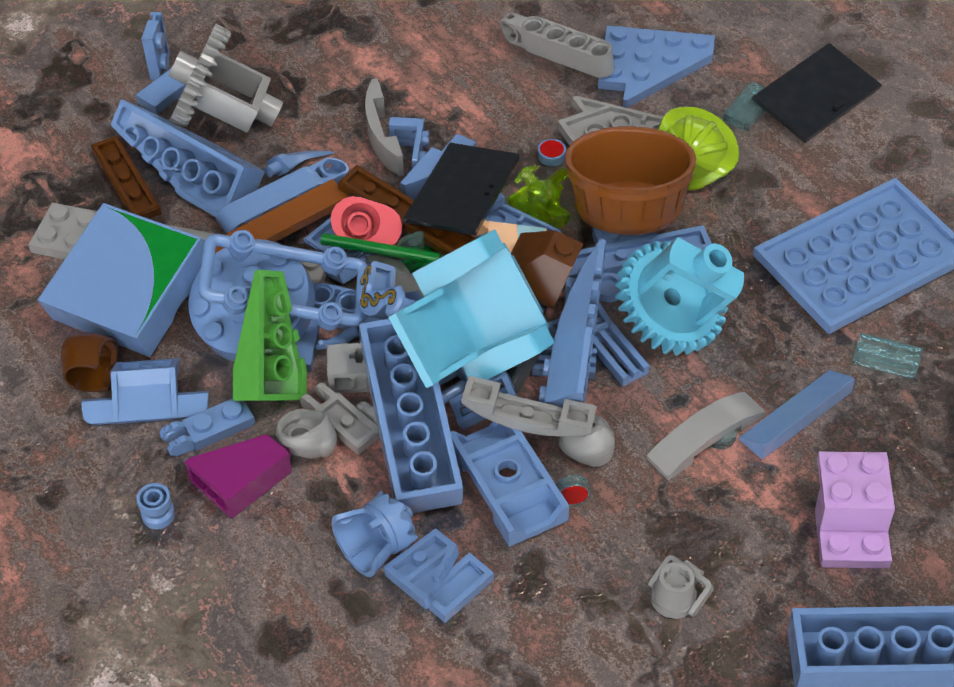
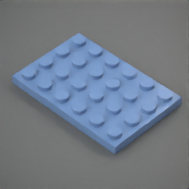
M894 178L754 247L753 256L829 335L954 269V232L897 178Z

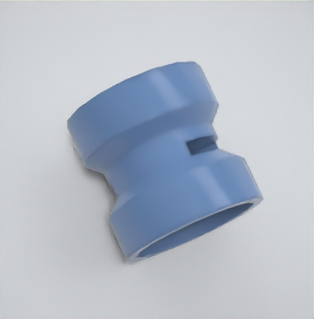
M151 483L143 486L138 491L136 497L137 504L145 526L151 529H162L170 525L174 520L175 510L168 488L160 483Z

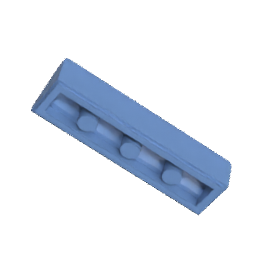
M831 370L827 371L742 434L739 440L763 460L852 393L855 379L849 375Z

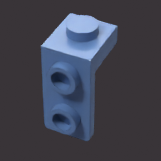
M390 117L389 137L396 135L400 146L414 147L412 155L413 169L426 154V151H423V149L429 148L430 133L425 131L424 119Z

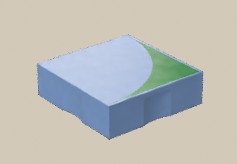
M103 203L37 301L55 321L84 332L112 337L119 346L151 357L172 324L179 306L190 293L193 281L201 267L204 241L202 237Z

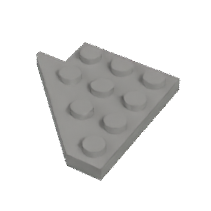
M573 96L572 106L578 114L558 120V130L570 146L577 138L603 128L640 126L658 129L663 117L580 96Z

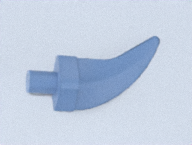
M301 151L289 154L282 153L268 160V166L264 168V171L268 177H272L275 174L282 176L304 160L334 154V152Z

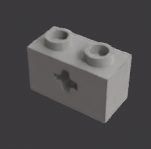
M360 343L327 345L329 388L335 393L370 392Z

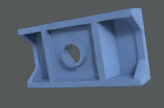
M492 422L489 427L467 436L451 431L457 463L463 472H468L493 513V522L508 547L569 521V504L521 431ZM509 468L515 470L516 474L511 477H504L499 472L502 469Z

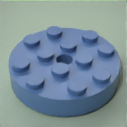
M255 239L257 241L279 244L269 240ZM223 248L215 253L212 290L225 292L232 286H240L250 294L255 270L283 271L291 303L315 307L314 285L309 273L300 261L258 253H251L246 258H237L229 252L228 248ZM199 270L189 293L188 303L191 322L198 335L215 353L225 359L235 361L246 310L241 314L234 315L228 313L222 304L205 301L200 296L198 290ZM290 316L292 328L298 330L299 338H301L307 330L311 319Z

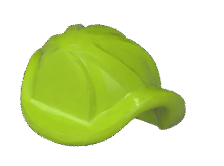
M678 107L669 110L661 119L658 127L659 131L662 130L683 139L695 152L696 164L694 175L687 191L698 190L730 173L737 165L739 159L737 140L731 129L713 113L697 107Z

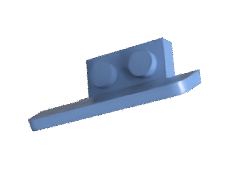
M179 358L116 362L111 370L112 397L83 399L81 401L84 420L89 425L186 419L208 409L209 391L178 393Z

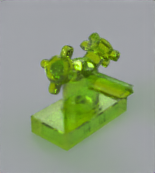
M536 165L523 168L518 177L515 178V182L518 184L525 181L526 185L508 197V205L557 229L570 222L571 213L561 207L559 202L561 190L564 189V185L560 183L567 178V170L560 168L547 179L538 180L533 174L538 169Z

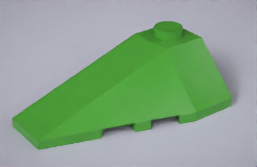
M255 270L233 366V401L300 400L303 395L307 394V367L305 359L299 357L296 341L300 340L298 330L292 328L289 315L292 305L283 271Z

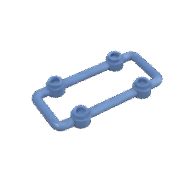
M238 230L231 236L212 234L204 240L198 285L199 294L205 301L222 304L223 308L230 314L238 315L246 310L249 294L240 286H232L225 292L211 289L216 246L228 248L229 252L237 258H246L251 253H258L320 264L326 273L332 275L339 274L343 269L357 271L354 314L343 312L341 307L334 302H327L322 304L320 308L291 303L292 310L289 315L316 320L317 324L325 330H334L339 324L359 326V324L366 320L367 315L362 312L358 302V287L362 272L367 264L360 259L347 257L344 250L340 247L327 248L323 253L257 241L246 230Z

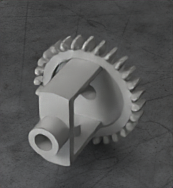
M215 24L199 58L197 59L180 50L168 75L186 85L169 120L182 127L188 126L189 120L192 119L191 114L195 113L191 106L246 133L249 131L254 119L272 127L283 101L266 93L271 80L270 77L219 52L226 48L225 44L228 43L231 32L218 24ZM208 76L252 98L250 104L205 82V77Z

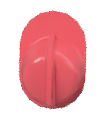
M352 196L342 199L335 205L331 213V226L334 233L338 236L394 245L402 233L401 219L394 209L362 197Z

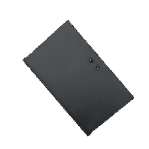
M828 43L753 95L751 99L801 141L806 143L878 91L882 84L831 43Z
M450 142L411 204L402 222L476 236L519 161V154Z

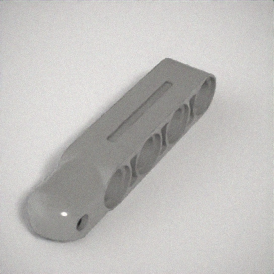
M511 12L500 20V28L507 41L525 48L526 51L598 78L607 77L615 70L612 45L606 40L538 16L525 17Z

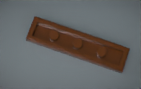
M117 135L91 145L92 153L126 211L148 219L162 214L161 207Z

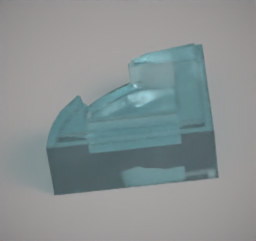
M423 231L404 236L398 241L396 246L424 250Z

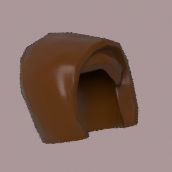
M69 333L61 348V366L65 382L74 389L83 392L110 390L111 370L117 362L119 353L117 341L112 337L96 333Z

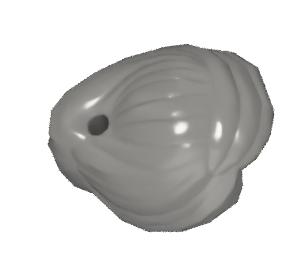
M309 409L290 411L279 420L276 426L278 442L282 446L287 447L290 453L295 456L309 459L326 458L332 455L337 443L335 428L328 414L322 411Z
M595 414L591 434L559 436L558 446L567 456L580 463L593 467L603 466L611 460L614 454V431L605 419Z

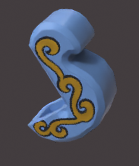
M373 261L366 266L359 281L358 302L362 312L382 320L389 319V316L422 298L419 291L404 293L401 286H395V267L378 261Z

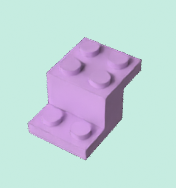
M819 451L817 465L820 489L815 506V518L821 567L890 568L892 556L888 531L895 511L887 452Z

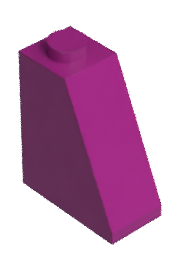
M268 434L190 457L185 461L189 481L231 519L292 472L289 449L273 440Z

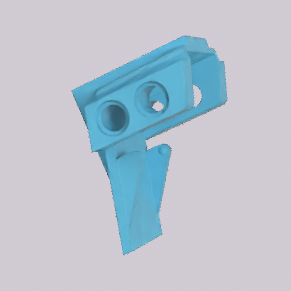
M495 229L413 272L412 275L424 297L388 317L426 388L434 385L461 367L467 378L473 376L488 380L538 355L555 343L548 330V323L542 314L543 310L514 255L512 256L506 244L502 243Z

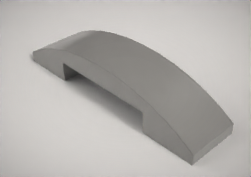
M378 78L371 80L365 98L369 141L379 160L398 177L404 176L403 154L397 136L385 137L379 118L385 117L384 96Z
M473 376L468 377L461 403L488 420L515 430L545 436H580L591 434L597 409L595 405L565 398L563 407L500 393L501 383Z
M746 392L726 396L701 409L677 426L649 452L646 459L667 480H670L691 466L694 456L736 428L741 432L765 417L766 411Z

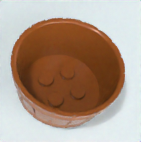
M640 126L603 128L577 138L567 149L565 160L567 174L570 178L574 194V205L579 216L592 227L613 234L639 235L665 229L678 219L683 210L688 186L694 175L696 164L695 152L687 142L671 133Z

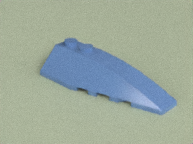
M121 99L111 126L132 147H135L142 154L141 157L148 164H152L159 171V175L165 181H168L175 188V192L183 199L216 217L222 207L258 189L265 172L264 170L124 99Z
M599 239L570 290L559 319L551 357H545L543 376H548L547 386L541 385L539 402L563 407L565 398L582 403L586 402L605 262L606 240Z

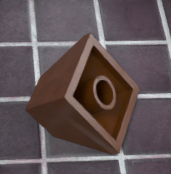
M556 230L521 233L511 252L538 302L551 309L554 308L584 244Z

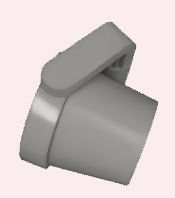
M673 555L665 558L648 583V586L652 588L651 602L654 609L659 614L673 619L682 618L687 615L695 617L713 592L714 586L703 576L704 571L690 561L685 560L682 562ZM699 582L705 586V589L696 600L695 583Z

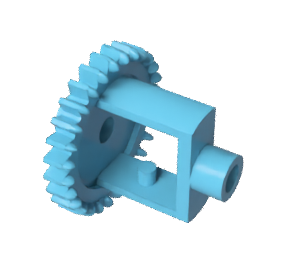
M679 237L672 243L664 241L661 245L659 241H655L651 245L645 244L640 249H636L622 263L623 268L617 273V276L621 279L615 283V287L621 291L615 295V299L624 301L618 307V310L629 313L623 321L625 323H635L631 332L636 333L640 330L643 332L641 342L651 338L652 349L657 348L661 344L664 354L673 349L675 356H678L683 351L686 355H689L694 350L698 352L715 340V336L722 331L721 326L726 321L723 315L728 310L727 305L736 299L742 290L744 272L732 266L730 252L720 244H710L701 250Z

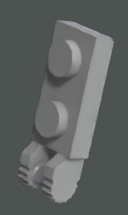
M321 382L315 386L317 395L324 401L323 404L317 402L309 394H305L300 398V403L304 409L327 413L335 428L337 437L357 455L380 438L378 426L339 392L335 393L326 384Z

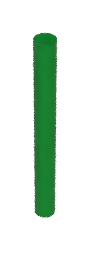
M323 233L321 236V245L340 247L342 249L428 264L441 258V253L327 233Z

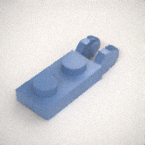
M232 398L182 420V422L174 421L161 429L159 435L163 441H171L169 446H167L171 456H181V454L188 453L194 449L197 451L254 426L255 419L245 401H233Z

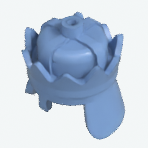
M382 490L367 502L363 508L337 514L332 518L333 534L342 553L350 564L366 577L374 576L391 554H396L401 550L411 547V543L418 539V536L414 534L415 526L411 519L413 517L412 510L409 506L404 505V503L390 498L389 494L383 495Z

